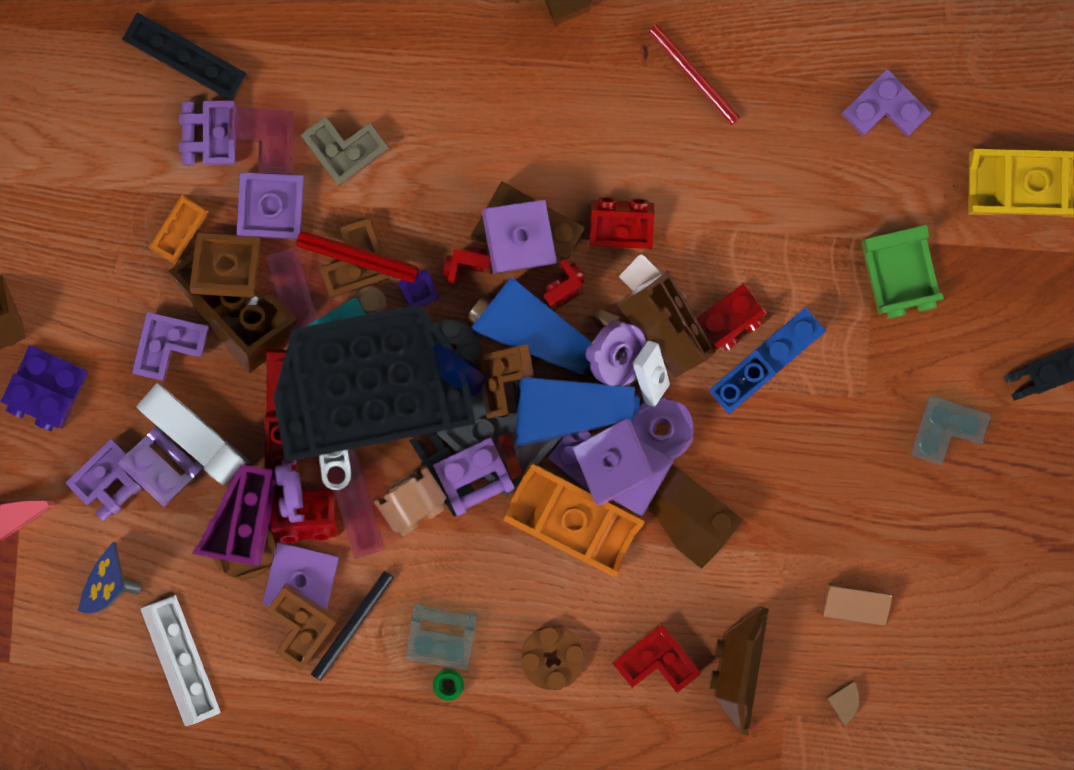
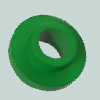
M453 669L440 671L433 680L434 693L444 701L457 699L464 690L463 677ZM446 679H451L455 683V687L450 691L443 688V681Z

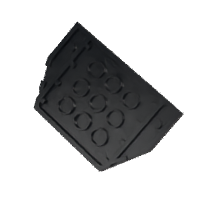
M420 305L292 329L273 397L285 462L476 424L463 360L445 340L439 329L434 326Z

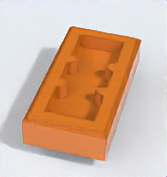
M181 195L148 248L177 265L210 212Z

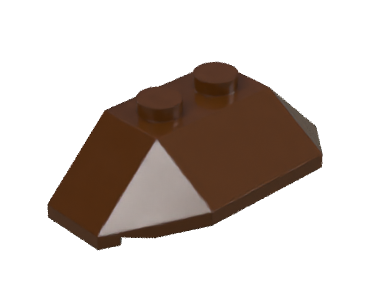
M766 607L757 608L725 631L723 640L717 639L714 657L719 658L718 671L712 670L709 689L714 690L715 698L740 733L747 736L749 735L769 609Z

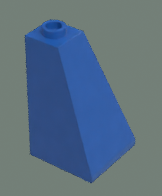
M512 277L471 327L477 335L509 348L528 345L531 357L578 376H582L585 371L590 375L592 374L590 361L586 358L587 348L592 342Z
M521 378L518 383L515 447L528 446L613 426L625 419L633 420V414H639L640 396L634 395L635 387Z

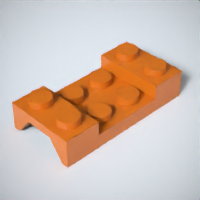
M532 462L529 463L501 517L503 521L615 578L619 573L622 559L629 545L645 523L642 518L609 502L601 506L596 505L590 492Z

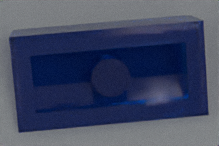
M435 343L433 345L442 379L461 390L468 382L470 395L475 396L488 380L487 375L464 357H456L454 355L455 352L442 344Z

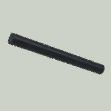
M383 571L311 672L313 677L321 681L394 579L388 572Z

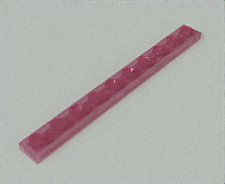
M297 247L267 255L266 258L278 299L297 318V324L294 328L305 327L317 320L318 317ZM356 449L348 450L351 471L350 481L344 488L334 490L353 557L356 559L383 551L385 547ZM334 466L328 470L332 484L339 485L344 481L345 473L342 468Z

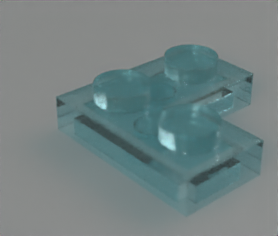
M931 395L928 396L910 456L942 465L951 436L982 445L991 414Z

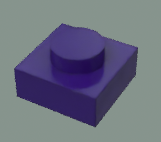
M427 269L418 273L413 283L404 280L398 282L408 306L420 305L423 307L440 299Z

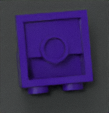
M29 345L17 373H13L1 403L8 405L5 411L12 415L23 418L26 413L36 418L34 424L51 432L53 427L63 429L89 371Z

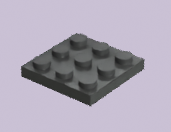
M520 380L512 381L516 407L518 399V383ZM481 386L471 395L476 424L437 433L458 453L491 438L514 488L518 486L529 463L532 462L537 465L561 439L515 447L517 413L487 418ZM496 471L484 476L491 483L499 480ZM503 491L502 493H503L506 497H508L513 491H511V492H509V493H506V491Z

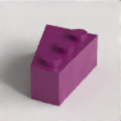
M241 464L224 494L219 508L208 523L199 544L196 545L192 554L254 566L261 565L277 485L276 471Z

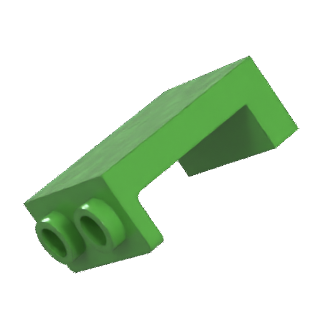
M927 225L868 238L861 242L878 315L887 313L888 319L907 315L905 309L916 306L919 312L937 308L936 302L944 299L943 293L939 292L927 243V238L930 237Z

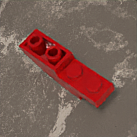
M268 349L266 352L265 469L275 471V466L282 465V459H285L273 397L287 349ZM296 460L297 465H291L292 471L297 472L298 460Z

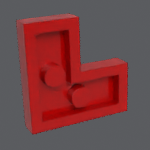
M662 623L612 662L632 688L656 669L659 670L676 693L702 674Z

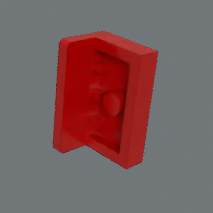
M468 246L467 251L454 249L453 256L447 255L443 274L444 277H448L449 284L456 286L460 268L491 274L492 263L490 256L487 255V250Z

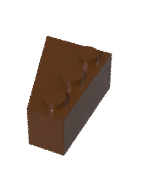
M501 181L486 209L534 202L536 200ZM546 206L555 255L569 259L585 227ZM481 216L472 232L471 240L487 242L483 216Z

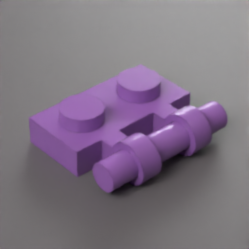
M203 101V114H195L194 102H182V114L179 115V125H182V142L179 143V153H182V165L195 166L196 153H203L204 165H236V102ZM196 125H203V142H195Z
M110 439L66 482L87 506H90L97 498L104 504L95 512L102 521H105L112 513L116 515L122 509L121 505L132 494L137 495L143 489L138 482L118 465L119 461L127 453L114 439ZM116 479H119L124 485L111 496L106 489Z

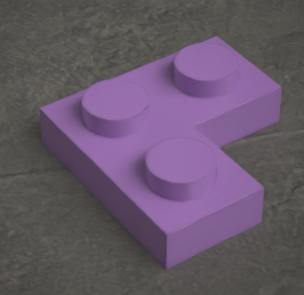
M887 69L841 115L862 136L886 115L908 137L931 113Z
M147 312L132 374L165 381L172 351L203 358L210 327Z

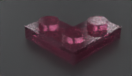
M229 108L228 140L259 142L258 173L291 175L293 163V111Z

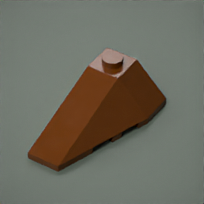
M193 253L168 271L169 275L228 351L251 373L266 362V352L268 349L280 348L297 324V318L278 298L269 293L265 295L256 289L254 298L191 294L190 281L194 258Z
M673 464L649 504V507L676 549L701 569L722 548L743 521L741 517Z

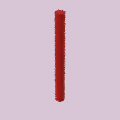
M657 24L649 30L648 34L731 126L741 118Z

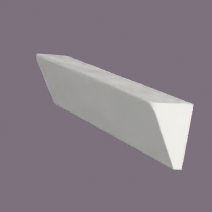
M176 595L141 608L143 618L184 725H193L221 713Z

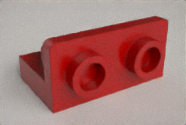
M600 197L598 200H592L590 246L653 249L654 203L648 202V200L643 198L617 201L613 197Z
M566 259L560 261L561 271L567 280L563 281L562 278H559L546 287L547 293L543 295L544 301L553 311H556L583 293L582 284L585 282L584 276L575 262L569 265Z
M742 284L696 319L715 351L721 347L726 352L739 342L736 337L745 329L752 333L765 322L761 317L767 314V311L761 308L747 287Z
M334 490L302 492L303 508H297V515H304V521L290 523L289 517L281 516L279 498L285 497V494H275L271 512V530L276 542L292 544L298 540L306 539L326 541L338 536Z

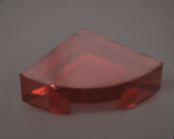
M511 435L499 436L498 439L511 480L521 477L523 473Z

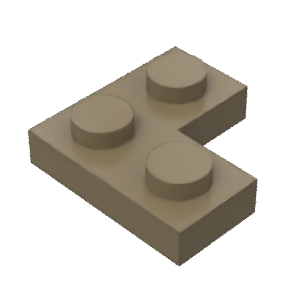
M325 116L301 134V137L338 186H341L389 150L370 123L344 141Z

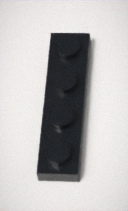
M138 12L122 38L125 43L229 101H234L248 76L244 71Z

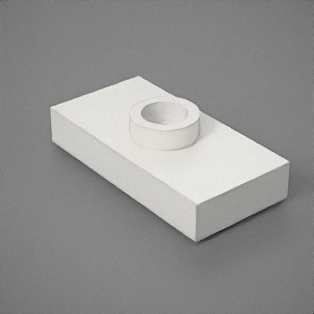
M648 341L634 360L633 366L645 404L655 407L670 385L658 343Z

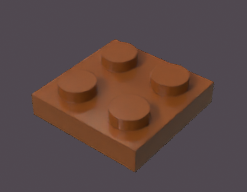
M197 233L190 293L254 298L261 244L260 237Z

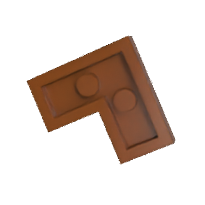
M370 218L340 228L345 244L382 255ZM343 261L320 268L330 298L390 279L388 275Z
M517 346L476 356L487 418L517 413L512 381L534 377L529 346Z
M286 583L266 611L292 628L278 647L276 654L300 670H303L338 620L336 616Z

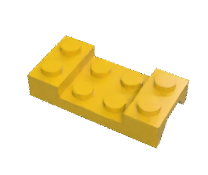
M973 149L969 152L968 215L1017 214L1074 217V151Z

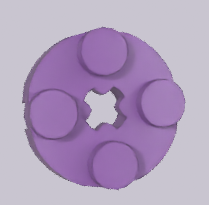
M616 320L610 321L599 332L594 342L588 346L586 351V358L590 361L594 376L600 382L611 386L618 384L624 386L631 383L637 377L633 362L645 346L646 339L642 331L636 326ZM618 349H620V358L617 360L615 359L616 353Z
M660 398L655 407L644 402L639 406V414H634L635 417L632 420V425L638 439L671 459L681 456L693 443L694 425L691 415L686 407L677 401L674 402L666 400V398ZM658 423H662L664 426H671L667 431V435L661 436L653 433L657 430L656 425Z
M282 459V465L275 466L277 484L284 486L285 497L279 498L281 516L289 517L290 523L304 521V515H297V508H303L299 472L292 471L291 465H297V461L285 462V459Z

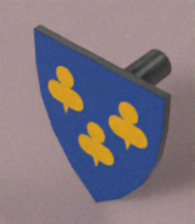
M113 542L96 562L82 592L78 611L89 615L97 614L109 608L124 592L134 595L140 593V583L123 578L116 542Z

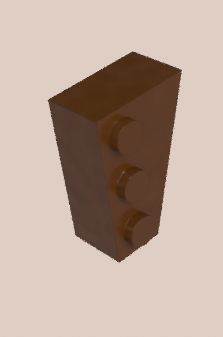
M669 271L637 287L616 303L632 325L642 331L646 342L658 343L664 365L675 377L707 361L716 352Z

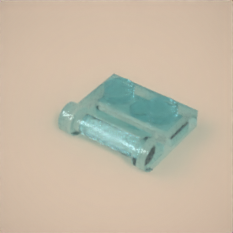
M415 603L405 660L468 670L477 613L468 612V614L425 608L424 604ZM426 620L465 627L464 636L420 629L421 622Z

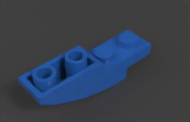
M807 307L803 308L708 391L725 411L730 414L827 330Z

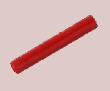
M300 231L296 240L298 248L413 283L418 275L419 268L415 265L306 231Z

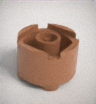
M426 465L421 467V474L418 475L416 470L386 488L385 490L388 494L383 499L379 494L373 499V502L393 532H400L402 537L418 527L417 523L423 517L427 516L428 519H431L445 509L444 501L447 497Z

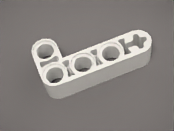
M156 383L136 406L147 418L204 466L205 471L223 486L231 484L241 464L248 465L250 463L244 455L159 383Z

